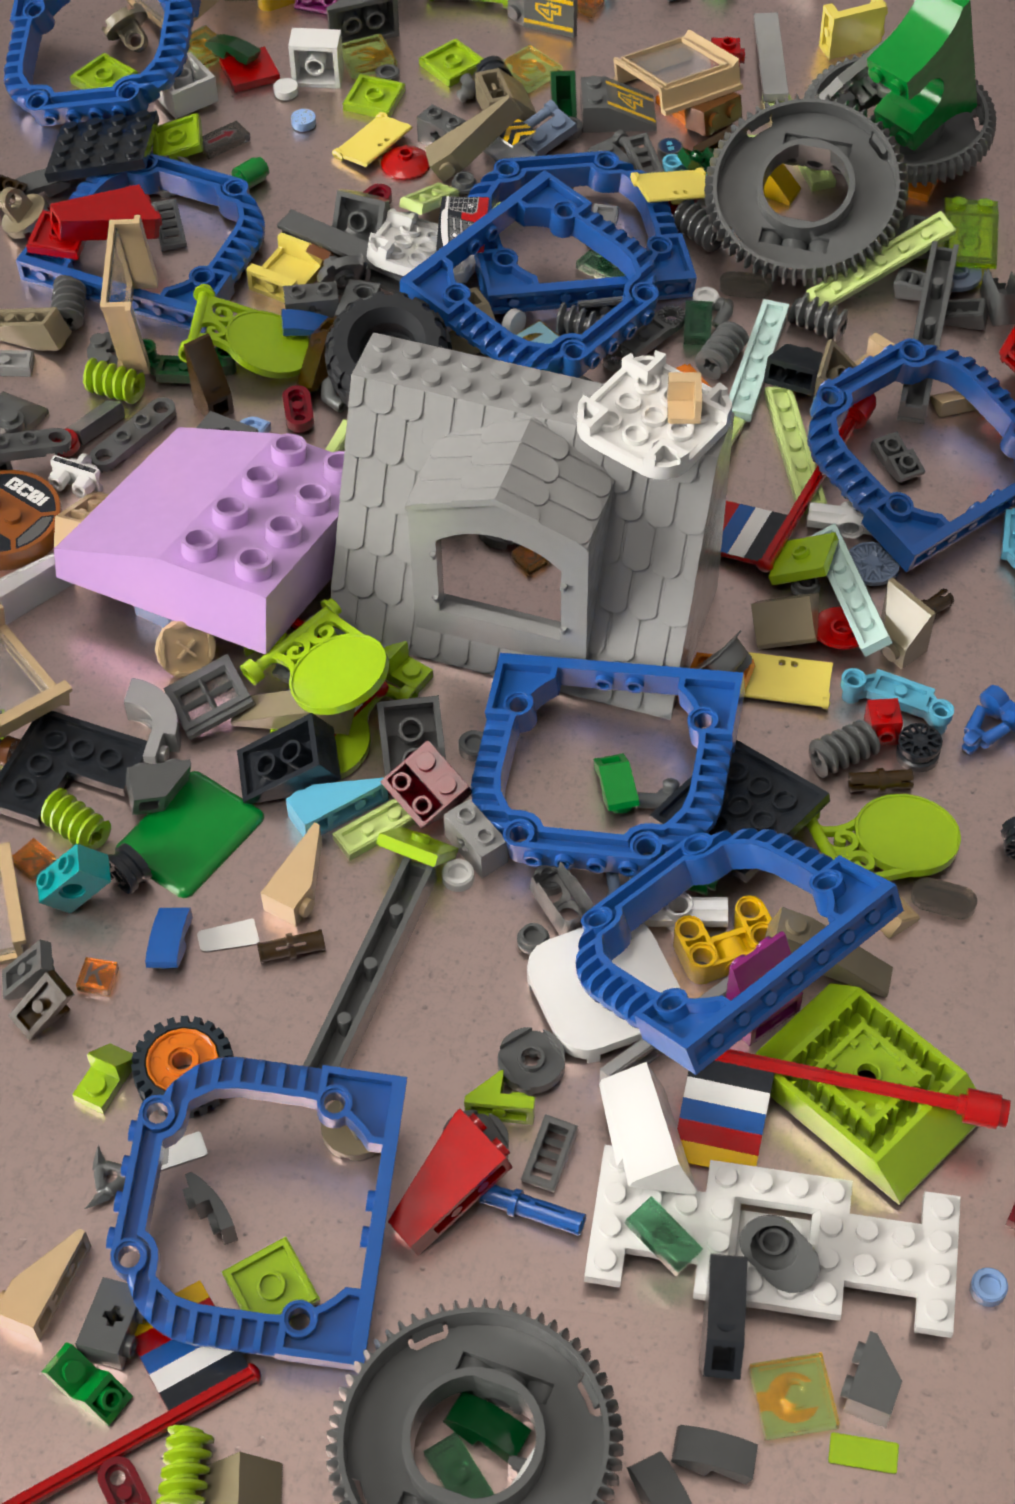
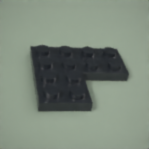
M50 711L32 721L8 762L5 763L0 771V814L40 827L42 823L41 810L45 800L56 789L64 788L69 779L125 797L127 794V767L144 763L143 753L147 741L62 713Z

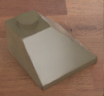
M893 577L887 582L881 619L893 643L880 649V651L889 661L894 662L903 669L928 651L936 613Z

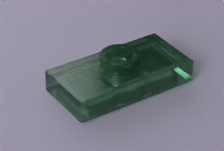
M592 249L576 261V269L596 279L625 276L617 266Z
M686 300L683 344L704 345L711 336L712 302Z
M652 1196L624 1222L675 1276L687 1267L703 1250Z
M456 1432L423 1451L425 1459L443 1488L471 1499L495 1495Z

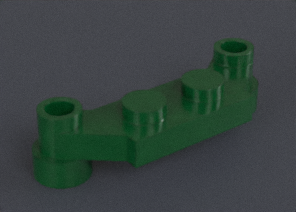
M143 339L150 362V373L156 377V382L190 384L187 363L183 362L179 356L157 354L155 342L151 339ZM216 346L215 350L225 376L233 375L237 370L236 361L229 353Z

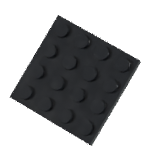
M142 110L136 114L126 115V117L124 114H117L106 119L92 118L87 122L77 123L71 121L61 125L44 173L47 183L145 169L160 120L157 111L149 112Z
M736 740L735 751L732 752L721 813L714 828L708 834L713 835L722 831H729L733 835L741 829L754 828L758 832L763 829L774 830L777 834L784 833L793 838L830 802V794ZM692 776L649 815L651 823L665 824L683 807L690 790ZM734 869L730 873L747 883L760 869Z

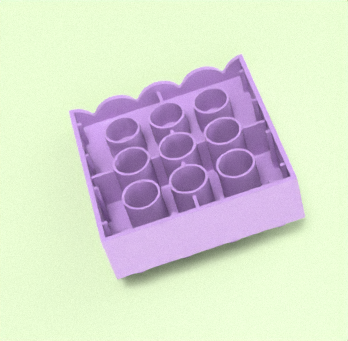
M178 427L54 548L56 577L170 620L183 621L189 627L266 655L332 578L345 451L330 452L307 444L304 438L296 434L280 435L276 433Z

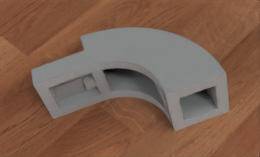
M132 678L124 699L127 718L130 721L143 723L151 729L143 753L144 763H164L169 760L170 751L179 753L181 747V732L175 707L170 698L160 688L147 681Z

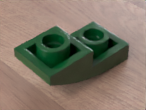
M217 34L204 44L216 56L225 59L232 55L238 62L245 65L256 60L261 52V49L241 38L226 34Z
M682 147L677 157L686 169L696 170V168L702 167L707 174L710 158L714 157V149L706 147L702 153L697 149L690 151Z
M467 1392L459 1394L443 1420L444 1424L469 1444L473 1445L479 1440L506 1463H508L509 1456L518 1455L532 1431L509 1413Z

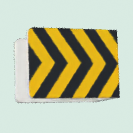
M517 119L483 152L496 161L505 158L536 156L534 152L522 145L523 142L536 135V130Z

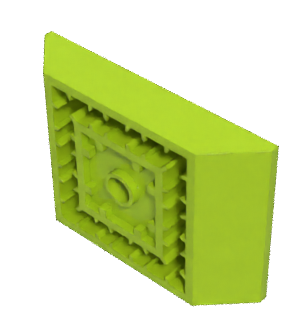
M830 983L755 1053L756 1055L858 1075V1072L862 1070H868L875 1074L877 1080L959 1096L960 1093L966 1094L968 1088L976 1089L967 1072L862 988L857 986ZM774 1073L770 1097L898 1205L976 1127L975 1125L962 1123V1115H957L956 1110Z

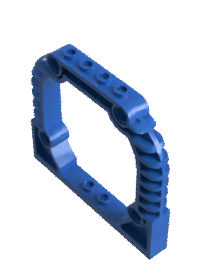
M14 0L10 22L14 29L11 32V41L8 46L7 63L4 65L3 80L6 90L13 101L23 110L31 113L36 122L41 126H55L71 121L77 123L87 122L92 118L106 119L117 114H124L126 117V115L148 110L149 104L160 98V91L169 90L175 84V78L179 77L183 72V65L188 58L187 52L190 47L189 40L192 35L193 18L199 16L201 0H158L165 12L159 46L154 59L142 73L124 76L117 80L112 87L54 92L48 85H34L33 77L42 36L54 28L55 20L53 17L70 0Z
M596 151L500 159L494 164V171L484 175L481 182L474 185L469 192L468 197L489 198L488 213L498 202H503L544 170L569 187L588 186L600 193L619 192L632 201L641 214L648 236L646 249L655 263L657 277L655 286L659 291L658 300L693 297L697 276L683 234L678 233L668 201L648 203L638 186L634 187L630 179L633 172H638L639 174L646 172L634 170V166L631 163L620 161L619 157L613 152ZM499 234L493 241H489L484 245L483 253H476L474 255L475 272L482 295L489 302L493 315L506 314L513 308L522 312L559 309L563 302L567 303V308H571L572 305L577 306L578 301L623 296L624 286L628 282L626 276L539 284L536 275L518 265L517 253L509 248H503Z
M152 153L149 155L145 169L86 177V182H81L77 186L76 192L70 195L69 200L139 184L144 193L148 195L158 193V187H160V190H165L169 193L218 206L219 212L223 217L237 222L234 230L209 265L193 268L189 273L188 280L165 287L160 294L143 289H134L132 306L135 314L190 330L197 303L193 293L197 286L208 284L213 288L215 297L228 301L235 293L234 283L239 280L241 273L246 270L248 263L252 261L255 253L260 249L265 237L264 216L256 200L250 195L249 186L245 180ZM26 247L16 259L21 280L53 289L56 277L68 275L84 283L87 289V300L98 303L101 301L103 277L75 270L72 263L75 261L74 259L28 253ZM111 280L109 302H124L126 284ZM207 327L201 328L200 333H205Z
M546 170L542 171L400 279V292L408 294L410 299L417 297L428 303L430 309L434 310L435 313L438 312L442 317L448 331L454 330L456 335L460 338H465L472 347L480 349L483 355L499 361L576 378L581 377L590 369H595L605 356L613 354L626 339L630 340L640 327L646 326L652 321L659 294L655 286L657 279L655 263L651 259L649 251L639 245V241L636 238L628 237L626 231L623 229L618 230L613 222L604 220L600 213L591 211L592 202ZM516 221L523 227L537 226L549 228L551 233L559 238L575 237L617 266L628 278V282L624 286L622 302L584 333L564 334L552 343L545 344L527 341L513 334L470 302V289L466 285L455 281L453 268L470 255H475L483 245L493 241L499 233Z
M911 338L905 339L894 346L890 344L876 356L865 358L860 365L845 369L840 376L833 380H825L819 386L810 408L812 419L808 427L807 438L811 458L819 466V471L830 479V483L841 491V495L845 499H849L856 511L861 512L864 516L861 524L906 572L1003 514L1006 509H1011L1015 506V483L1003 490L996 489L982 503L979 501L973 503L964 514L949 522L943 514L915 508L911 498L904 493H890L855 457L840 437L838 428L844 423L852 405L895 381L902 384H915L926 378H932L950 385L982 414L1003 437L1000 442V448L1006 456L1014 459L1015 464V401L1010 397L1011 393L999 385L1000 381L997 378H992L988 374L989 370L985 366L980 367L977 365L974 358L960 356V352L954 349L941 351L937 350V345L924 346L919 340Z
M500 653L485 710L487 720L472 774V802L502 834L506 842L508 855L515 862L525 863L532 867L545 865L557 868L560 862H562L567 870L572 868L584 869L593 873L612 872L633 877L688 836L695 833H709L717 823L723 805L732 752L735 751L745 695L744 673ZM561 685L598 688L603 691L622 690L631 693L645 692L679 696L680 706L689 714L687 720L690 741L697 748L689 793L683 807L665 824H639L630 828L625 834L544 827L540 818L535 814L523 810H513L508 806L506 802V786L520 733L532 730L536 726V711L549 700L559 695ZM646 852H651V853H652V854H650V855H642V854H644V853H646Z
M754 828L741 829L733 835L729 831H722L713 835L695 833L670 849L582 916L581 924L584 932L578 943L579 952L575 960L576 972L584 991L595 1002L601 1003L605 1009L614 1012L617 1017L626 1020L632 1027L638 1028L644 1041L697 1075L904 910L897 886L893 882L840 855L833 860L830 856L824 853L820 854L818 850L812 847H806L801 841L793 840L787 834H777L776 831L770 829H763L758 832ZM734 869H760L773 873L813 895L818 913L828 918L829 925L733 1000H729L723 995L708 998H689L688 994L680 988H671L658 992L612 963V960L630 945L632 940L631 932L693 885L712 883Z
M221 1057L192 1067V1069L185 1072L177 1080L175 1079L166 1089L164 1095H152L146 1098L140 1106L137 1120H131L128 1141L133 1143L130 1156L124 1155L121 1177L126 1178L123 1191L117 1190L113 1207V1212L118 1213L116 1227L110 1226L106 1241V1249H111L110 1261L113 1268L121 1279L127 1281L133 1301L146 1321L163 1335L175 1341L193 1346L275 1357V1360L355 1371L354 1361L365 1364L363 1351L364 1349L367 1350L407 1077L323 1065L322 1069L245 1057ZM246 1098L312 1108L317 1110L320 1122L326 1127L340 1128L346 1125L362 1141L367 1151L381 1153L376 1191L368 1190L365 1212L372 1213L370 1227L363 1226L360 1248L366 1249L360 1289L345 1287L336 1296L317 1307H314L305 1300H294L283 1308L282 1314H265L198 1304L176 1296L159 1280L161 1255L154 1238L149 1234L165 1149L176 1144L184 1136L190 1112L193 1109L215 1099ZM332 1100H338L343 1103L344 1109L338 1113H331L326 1110L325 1105ZM157 1110H163L168 1113L167 1118L161 1123H153L149 1120V1117ZM126 1253H138L140 1260L135 1266L127 1268L121 1265V1259ZM297 1313L307 1315L310 1319L309 1325L303 1330L293 1329L289 1325L290 1318Z

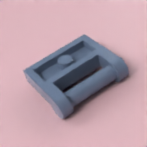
M553 100L545 103L543 109L524 122L531 128H534L547 117H552L535 129V136L522 143L534 152L536 156H544L578 131L576 123L563 113Z

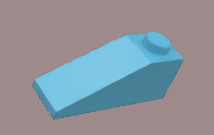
M383 778L313 784L305 789L294 792L290 797L286 798L288 817L303 837L314 822L320 825L322 836L388 801V791L380 783Z

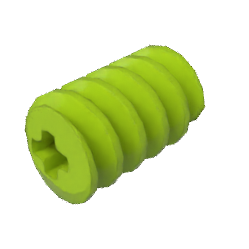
M90 358L84 369L83 383L87 392L96 393L100 396L106 395V397L111 399L115 398L118 401L135 404L143 395L145 375L143 372L137 375L136 370L132 368L127 371L124 366L117 368V365L114 363L108 365L103 360L98 363L96 358Z
M64 788L53 791L44 802L41 810L42 822L46 826L51 827L54 832L59 833L64 839L69 840L72 845L80 844L97 850L110 836V821H104L101 814L95 813L91 807H86L84 802L77 801V798L74 795L68 794Z
M169 1426L168 1432L170 1436L166 1438L165 1443L168 1451L163 1456V1462L166 1466L161 1469L160 1474L164 1481L159 1484L158 1493L161 1497L156 1500V1504H205L206 1499L196 1495V1491L207 1489L208 1483L198 1479V1475L209 1474L210 1467L201 1464L200 1460L212 1458V1452L202 1447L203 1445L213 1444L215 1437L192 1426Z

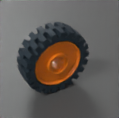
M181 1016L178 1023L172 1017L167 1019V1026L164 1027L159 1022L154 1025V1033L150 1030L144 1033V1042L138 1041L136 1045L137 1052H133V1064L131 1065L134 1083L141 1099L144 1101L152 1095H164L166 1089L175 1079L177 1080L185 1072L200 1063L202 1064L221 1057H234L230 1042L225 1037L224 1032L219 1027L216 1029L214 1023L209 1020L204 1024L200 1017L195 1016L193 1022H190L188 1016ZM182 1065H190L186 1069H178ZM219 1099L193 1109L190 1112L189 1119L194 1118V1112L199 1111L201 1116L207 1114L208 1106L215 1109L220 1105ZM157 1110L161 1116L166 1117L168 1115L163 1110Z

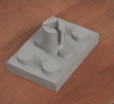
M882 40L838 75L819 94V98L825 100L828 94L830 101H835L837 97H841L840 92L845 95L850 91L857 98L861 106L868 102L878 91L873 88L866 78L869 75L867 58L884 41Z

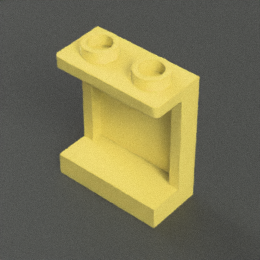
M871 0L870 4L838 11L833 3L824 5L819 47L826 57L831 60L871 50L882 41V36L885 34L884 23L885 16L888 13L886 2L883 0Z
M280 233L277 236L278 248L262 266L252 263L246 269L249 290L285 303L283 286L314 283L322 267L305 252L311 243Z

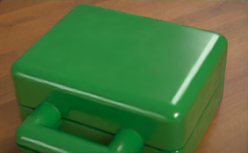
M192 771L187 783L166 809L161 812L148 813L116 845L115 850L122 843L130 845L148 864L153 881L180 898H188L264 821V814L254 805L243 803V798L203 773Z

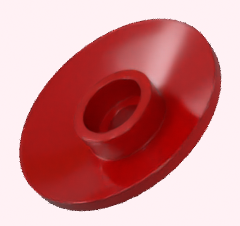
M415 146L392 148L381 159L383 172L396 180H414L425 175L430 169L426 151Z
M841 606L831 607L819 613L817 639L820 642L837 649L859 647Z

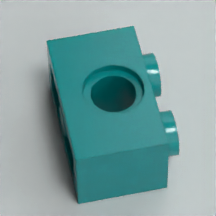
M80 844L74 845L37 875L36 885L39 903L71 914L111 882L109 857L107 854Z

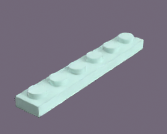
M763 299L729 394L734 416L744 419L746 422H751L764 385L763 380L767 358L776 350L789 313L790 304Z
M836 523L811 536L833 532L837 534L839 541L827 576L860 649L866 657L893 642Z

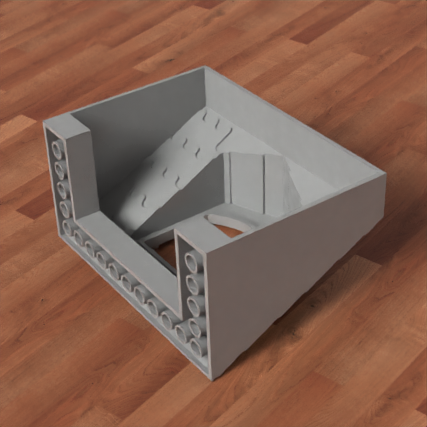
M373 333L351 374L336 547L331 583V598L337 602L342 610L339 617L361 633L378 640L383 648L407 641L409 655L493 676L500 653L689 668L718 586L734 412H732L731 425L727 432L687 472L679 477L668 480L652 479L639 474L590 447L580 438L577 432L578 402L583 395L590 398L604 385L603 383ZM460 534L494 536L520 544L547 559L561 571V622L445 594L441 539ZM563 685L560 688L561 693L671 720L678 700L677 695L631 693L622 690L603 691L598 688Z

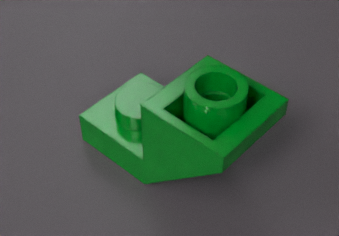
M624 753L594 758V769L600 778L603 803L608 811L625 813L631 811V807L640 806L630 763Z
M66 1342L41 1371L66 1397L107 1426H110L133 1397L110 1372L96 1368L71 1343Z

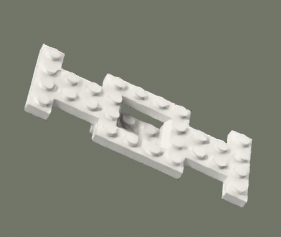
M605 1145L584 1282L620 1287L625 1254L696 1264L693 1299L705 1300L710 1253L744 1256L739 1243L742 1229L749 1221L758 1216L772 1215L740 1210L741 1204L812 1214L811 1220L782 1217L792 1222L794 1227L806 1238L818 1254L820 1263L818 1278L808 1289L802 1292L788 1293L778 1290L771 1285L748 1261L746 1307L840 1321L844 1287L915 1297L914 1332L952 1338L954 1333L961 1196L924 1191L921 1224L851 1214L852 1180L710 1160L706 1192L696 1191L694 1195L635 1188L628 1186L625 1168L617 1167L613 1146Z

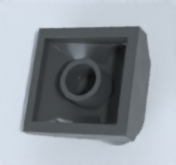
M337 190L332 227L369 242L370 233L376 234L386 221L387 212L391 209L389 200L359 191Z
M3 391L0 393V434L34 431L48 415L49 410Z

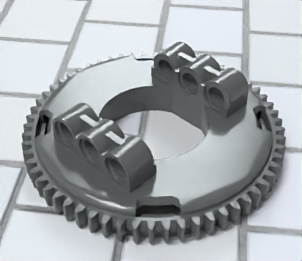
M854 55L852 60L845 58L844 62L837 61L836 66L830 65L829 69H824L822 74H818L817 78L812 80V84L808 86L805 95L808 93L809 99H815L817 93L820 94L838 75L861 57ZM868 75L866 77L868 79V82L873 86V88L876 89L877 83H875ZM977 79V107L971 113L963 112L947 120L915 151L907 146L900 145V153L903 154L904 163H906L908 183H912L914 187H917L918 182H921L924 186H927V182L936 185L939 179L942 182H946L947 177L955 179V174L962 176L963 170L969 172L971 166L976 167L977 161L981 162L983 156L987 155V151H990L996 131V111L992 98L988 96V92L984 90L983 85H978ZM850 91L845 95L841 92L839 93L841 96L839 103L844 104L849 100V107L851 108L858 104V112L878 105L883 99L875 94L868 102L861 106L857 98ZM978 117L979 125H983L981 132L976 130L973 118ZM871 139L869 141V144L876 151L879 158L882 160H887L888 153L883 155L878 146Z
M796 93L794 100H789L786 95L784 102L779 103L777 98H775V105L770 106L765 102V109L763 110L756 106L754 115L747 112V120L739 117L738 126L731 125V133L725 132L724 140H719L718 148H715L713 152L714 157L710 158V166L707 167V176L705 177L706 186L704 194L706 196L704 199L706 214H709V224L713 223L712 232H717L716 239L717 241L722 240V248H728L729 256L736 254V263L744 259V269L753 265V274H756L760 269L762 270V278H765L770 273L772 274V282L780 276L782 277V284H785L787 278H792V285L794 286L797 279H802L803 286H806L807 279H812L813 284L817 285L818 278H822L826 284L830 275L837 281L838 273L840 272L844 277H848L849 268L856 273L858 263L866 267V258L874 261V251L881 254L882 245L888 247L889 238L895 237V229H899V220H903V211H906L905 201L908 199L907 191L909 187L908 173L906 172L907 167L906 163H904V156L900 153V145H895V136L889 137V128L883 130L882 121L875 124V114L867 118V109L858 112V104L851 108L849 107V100L844 104L839 103V97L835 101H830L828 94L825 100L819 98L818 93L815 99H809L808 93H806L804 99H799ZM771 117V127L760 132L755 137L747 136L748 130L752 133L760 126L770 122ZM871 139L878 146L883 155L888 153L887 160H882L879 158L876 151L869 144V141ZM782 163L792 166L805 165L814 170H831L835 173L843 174L848 186L847 196L841 206L828 217L814 222L780 216L770 207L763 191L770 174ZM730 227L733 228V230H734V232L736 233V235L738 236V238H737V237L735 236V234L731 231Z
M484 1298L481 1307H474L472 1299H469L467 1308H460L458 1302L454 1300L453 1310L448 1311L440 1303L439 1313L434 1315L426 1307L425 1318L421 1320L412 1313V1324L406 1327L399 1320V1332L395 1335L389 1329H386L387 1341L385 1343L374 1339L376 1349L374 1353L364 1349L363 1355L366 1363L354 1361V1368L358 1375L346 1374V1382L351 1388L339 1387L340 1398L344 1401H333L334 1410L338 1414L329 1416L330 1425L335 1429L327 1430V1438L331 1444L326 1446V1453L331 1459L326 1461L328 1472H333L328 1476L330 1486L336 1487L332 1491L335 1502L341 1501L339 1504H363L356 1488V1480L360 1482L367 1504H607L603 1499L614 1501L615 1499L614 1490L608 1486H619V1477L614 1472L622 1471V1461L616 1457L624 1455V1448L622 1444L617 1442L624 1439L622 1429L617 1428L622 1425V1419L620 1414L615 1413L619 1410L618 1401L611 1399L614 1396L612 1385H606L608 1383L606 1372L598 1373L600 1370L598 1359L589 1361L591 1359L589 1348L579 1351L581 1348L579 1337L569 1341L570 1332L568 1328L557 1333L558 1325L555 1319L546 1326L545 1317L542 1312L535 1320L532 1319L529 1306L523 1314L517 1313L515 1302L507 1311L503 1310L500 1299L495 1308H489L487 1299ZM443 1325H447L449 1332L445 1339L431 1343L419 1350L410 1348L408 1340L412 1339L415 1344L429 1336L443 1332ZM582 1382L593 1408L598 1409L600 1407V1416L596 1417L590 1414L585 1399L578 1388V1383ZM467 1392L487 1400L501 1409L513 1411V1413L518 1415L522 1413L530 1418L534 1426L536 1444L528 1467L516 1482L495 1495L471 1499L432 1484L423 1477L414 1461L415 1440L423 1420L437 1404L457 1393Z

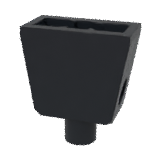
M785 344L768 356L763 383L813 396L823 354L814 351L810 347Z

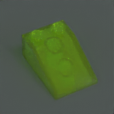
M963 197L945 198L943 213L955 227L956 235L942 242V247L953 249L954 244L959 245L955 267L996 269L999 222L998 201H992L987 198L979 200L965 199Z

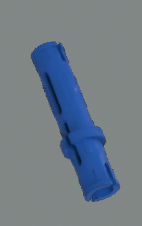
M495 1184L479 1199V1203L506 1211L508 1216L514 1218L517 1215L575 1234L576 1236L581 1235L586 1222V1214L530 1197L518 1188L511 1190Z

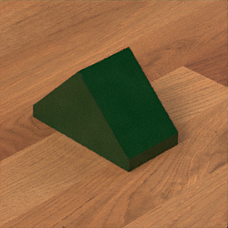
M575 70L551 71L550 100H553L557 107L568 117L577 118Z

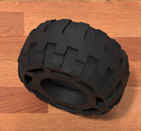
M382 291L372 293V297L363 300L362 297L350 304L348 311L343 310L333 321L334 327L327 334L325 361L334 391L338 393L341 401L348 407L351 374L373 333L445 349H453L450 334L444 320L438 312L435 313L434 310L430 309L428 303L417 297L410 299L406 293L394 291L393 295H384Z

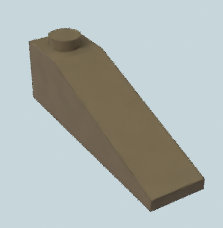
M508 94L425 147L429 167L442 182L455 176L474 161L523 114L521 108Z
M57 307L0 309V341L38 351H57L65 345V341L72 333Z
M290 690L250 695L255 705L232 717L231 725L280 729L308 715L309 712L298 706ZM355 708L338 714L315 715L333 726L335 734L349 735Z
M781 907L768 924L765 938L768 936L772 938L783 931L786 934L792 954L824 929L826 925L812 917ZM859 946L823 975L886 998L889 994L893 967Z

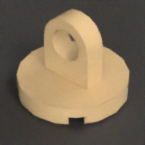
M171 621L161 630L156 639L155 653L158 662L166 672L177 678H183L211 663L215 658L216 643L214 635L189 627L183 621Z

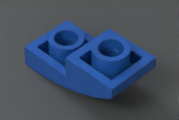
M281 309L283 336H309L310 340L311 334L329 317L309 311Z
M191 907L159 908L149 937L145 959L146 968H178L187 949L184 937L193 919Z

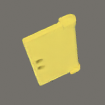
M380 112L374 120L339 148H335L332 151V155L338 160L343 161L346 159L367 167L376 158L383 156L392 149L391 146L412 130V126L388 117L387 113Z
M702 167L696 168V170L639 174L638 172H633L630 176L634 187L638 186L648 203L671 201L672 204H680L684 200L704 199L706 196L704 194L706 172Z
M748 652L752 659H754L755 668L745 689L744 697L822 707V709L828 710L830 706L829 688L833 663Z

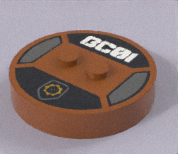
M19 470L0 471V571L22 568L43 558L54 548L55 516L63 510L54 487L36 474Z

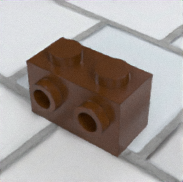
M733 92L684 109L686 128L702 136H710L723 127L731 126L739 120V117L742 118L741 95Z

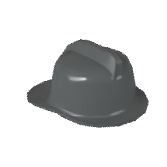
M741 630L722 649L693 669L743 673L752 663L753 659L737 637Z
M764 1215L749 1221L742 1229L739 1240L741 1252L775 1288L788 1293L802 1292L811 1287L816 1281L820 1270L818 1254L791 1221L782 1216Z

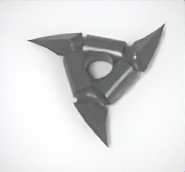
M99 1144L92 1170H94L95 1187L98 1193L95 1194L94 1198L84 1209L112 1199L111 1196L114 1197L117 1190L121 1191L124 1188L126 1177H121L122 1164L109 1160L105 1161L106 1159L100 1150ZM107 1175L117 1176V1178L110 1183H107L105 1181Z

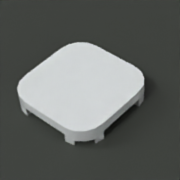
M392 208L387 212L386 221L377 233H370L366 256L374 266L405 276L437 252L438 224L418 218L419 214L415 212H397ZM470 255L453 268L454 278L457 283H467L474 273V255Z
M655 350L654 356H639L635 358L630 353L622 358V368L590 398L585 395L582 396L578 402L577 432L580 438L590 447L643 476L660 480L679 477L687 472L730 427L733 406L728 396V388L720 382L714 388L702 383L701 424L668 423L667 411L668 372L681 371L666 364L667 354Z
M642 923L631 932L632 940L630 945L614 958L612 963L658 992L671 988H680L652 932ZM582 927L537 945L529 956L527 981L529 990H533L553 1034L561 1041L565 1052L576 1058L587 1059L588 1064L599 1062L601 1054L642 1039L638 1028L632 1027L626 1020L620 1019L614 1012L605 1009L601 1003L595 1002L581 986L576 972L575 960L579 952L578 943L584 932Z

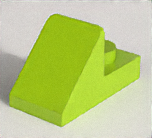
M407 641L384 647L389 659L387 681L400 688L408 685L420 692L433 678V669L409 656Z
M111 1043L90 1051L87 1057L91 1067L73 1092L74 1101L104 1114L132 1072L133 1053Z
M500 1070L465 1096V1111L478 1110V1114L489 1116L490 1113L498 1117L502 1122L534 1125L535 1097L528 1096L522 1092L504 1094V1070Z

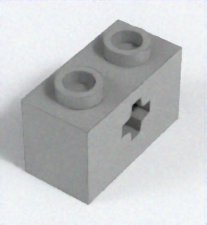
M470 799L444 814L445 837L453 846L459 848L458 852L472 865L481 878L508 863V850L502 834Z

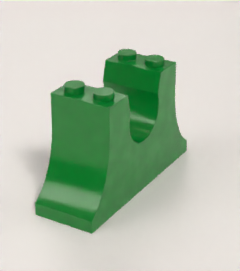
M915 0L898 27L867 58L869 77L875 83H881L891 90L873 110L876 117L875 124L882 121L883 130L889 128V136H895V140L901 146H907L915 151L947 120L963 112L971 113L977 107L971 0Z

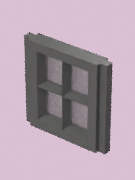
M228 654L163 688L166 695L172 701L177 717L190 740L255 705Z

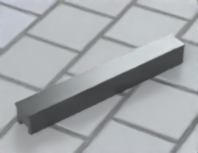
M292 209L277 223V228L281 229L282 233L322 247L332 252L338 258L361 253L371 272L368 282L379 283L382 289L393 294L394 291L400 292V279L403 276L378 268L369 262L366 256L367 241Z
M932 241L913 339L919 340L924 346L937 345V350H939L959 245L954 244L953 249L937 246V241ZM926 378L915 384H903L897 420L919 424L925 423L933 382L932 378Z
M404 856L303 1066L322 1069L323 1065L349 1068L437 881L435 867L414 862L411 858Z

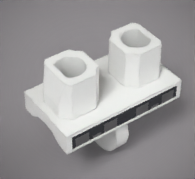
M83 453L78 459L71 458L70 460L54 455L50 460L53 470L48 479L55 490L61 491L69 484L72 485L73 493L77 497L83 498L92 491L101 492L104 489L103 485L99 482L100 471L96 465H92L90 455Z

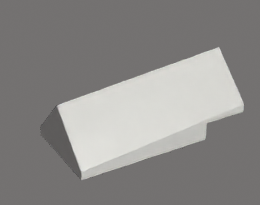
M54 553L0 578V603L4 607L6 625L73 585V583L56 577Z
M644 1062L602 1079L599 1086L617 1167L625 1168L628 1186L694 1195L697 1189L665 1089L648 1063Z

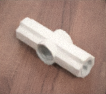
M845 501L840 506L810 502L807 527L825 529L836 523L844 538L855 539L859 538L862 534L871 535L861 524L864 516L860 511H856L852 507L853 504L850 501Z
M684 892L646 920L644 924L650 927H667L670 931L674 932L677 920L683 916L691 915L699 918L705 927H728V897H691L688 893Z

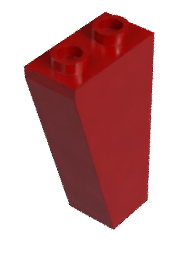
M139 184L50 204V225L60 241L107 240L109 220L134 219L135 215L141 216L147 239L159 238V229L162 226L161 215L159 211H155L149 195L144 193Z
M460 1108L454 1113L387 1221L418 1256L513 1168L506 1158L510 1151L497 1137L490 1141L483 1133L487 1129L485 1124L474 1113L468 1117Z

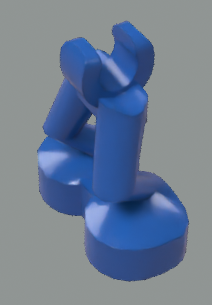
M990 685L980 694L979 699L982 706H976L964 727L965 735L963 741L965 743L962 745V750L969 755H972L980 746L984 749L988 748L1010 731L1015 733V703L997 685ZM985 715L997 720L1001 719L1002 723L986 732L981 729Z

